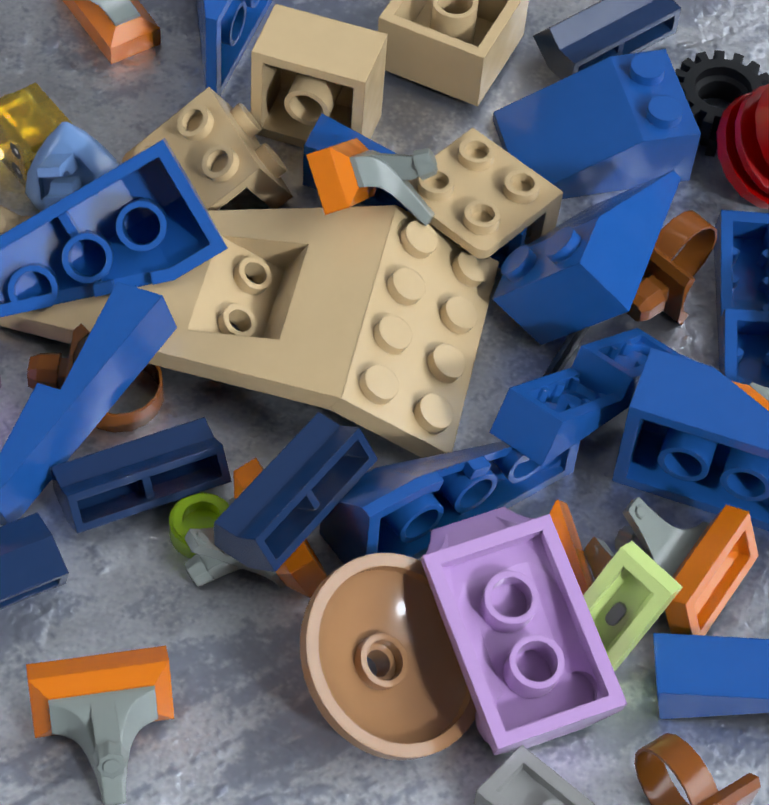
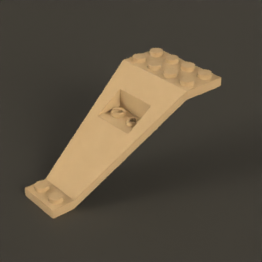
M0 205V235L32 216H20ZM397 205L351 206L325 215L323 207L211 210L208 213L228 249L173 281L137 287L163 295L177 326V329L148 364L329 409L424 458L453 451L499 262L491 257L482 259L473 256L433 225L428 224L425 226L413 214ZM110 294L0 317V326L71 344L73 330L81 323L91 332ZM232 325H237L240 331L233 328Z

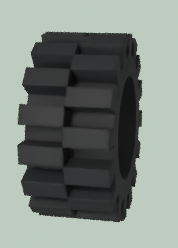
M720 50L714 51L713 59H709L705 51L697 53L694 62L687 58L681 63L680 69L676 68L675 70L701 132L698 146H706L705 155L715 157L716 132L725 109L711 106L704 102L703 99L715 98L732 103L736 98L750 93L760 86L769 84L767 72L758 75L760 70L758 63L751 61L745 66L742 64L744 56L734 53L732 60L724 59L725 51Z

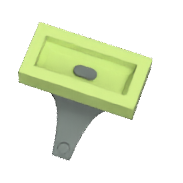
M593 537L583 552L595 581L583 596L615 672L683 587L633 541L620 547L614 555L603 540Z

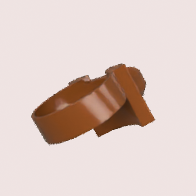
M693 210L682 212L665 225L660 231L630 311L626 312V314L636 322L650 320L664 311L678 324L682 325L689 315L684 311V302L688 291L696 280L693 276L703 266L712 252L717 240V229ZM685 244V246L683 247V249H682V250L679 252V254L673 259V257L677 254V252H678V251L681 249V247Z
M82 323L73 330L69 358H62V353H40L30 357L27 369L28 387L34 389L36 384L40 383L59 390L61 389L90 334ZM147 364L143 369L154 378L159 386L154 398L144 407L130 413L112 414L107 412L96 428L117 433L133 431L147 425L159 413L164 400L162 370L160 367Z
M665 733L635 753L634 764L637 778L651 805H689L672 782L665 764L680 782L690 805H751L761 788L759 777L748 773L718 791L714 779L701 757L686 741L676 734Z

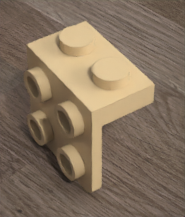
M210 87L206 88L128 151L122 159L123 163L165 138L207 211L219 210L246 188L272 209H278L293 197L281 178V175L287 171L284 163L267 143L260 145L255 137L261 131V127L253 115L241 103L234 107L230 106Z
M471 128L435 155L438 168L436 175L423 181L419 177L408 180L435 215L430 224L470 254L482 259L490 257L526 228L525 244L527 245L554 229L557 224L563 191L474 128Z

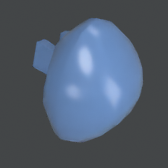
M65 121L46 138L37 151L27 172L25 194L35 208L42 211L120 165V163L86 131Z

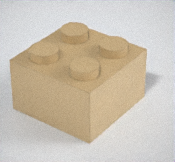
M391 0L378 19V32L388 34L385 71L478 107L524 35L529 0Z
M275 4L251 51V114L261 127V131L256 135L304 148V144L318 118L323 113L371 139L382 114L388 34Z

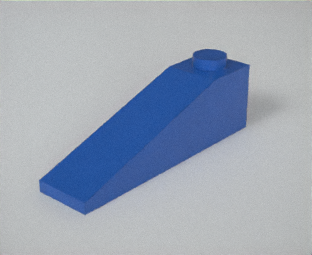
M165 138L0 235V317L47 308L56 304L84 298L111 294L116 282L133 287H141L173 281L228 249L200 196Z
M503 441L376 467L365 473L322 520L319 533L343 564L358 557L375 553H395L419 559L428 550L431 530L501 507L508 509L573 473L580 441L542 467Z

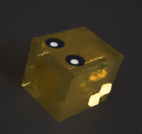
M36 82L0 98V160L24 188H26L28 169L46 138L62 122L67 121L71 123Z

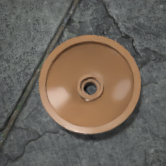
M395 553L368 554L340 566L320 583L310 598L304 612L300 631V659L309 693L318 710L330 726L341 737L360 750L390 760L400 761L423 758L442 751L456 742L475 720L476 708L421 561ZM367 657L376 665V676L368 666Z

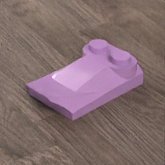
M501 507L431 530L430 544L426 554L422 556L421 563L475 705L477 730L484 741L490 745L493 755L515 752L521 745L525 748H530L576 732L624 709L627 705L626 699L550 514L539 518H528L516 514L506 507Z

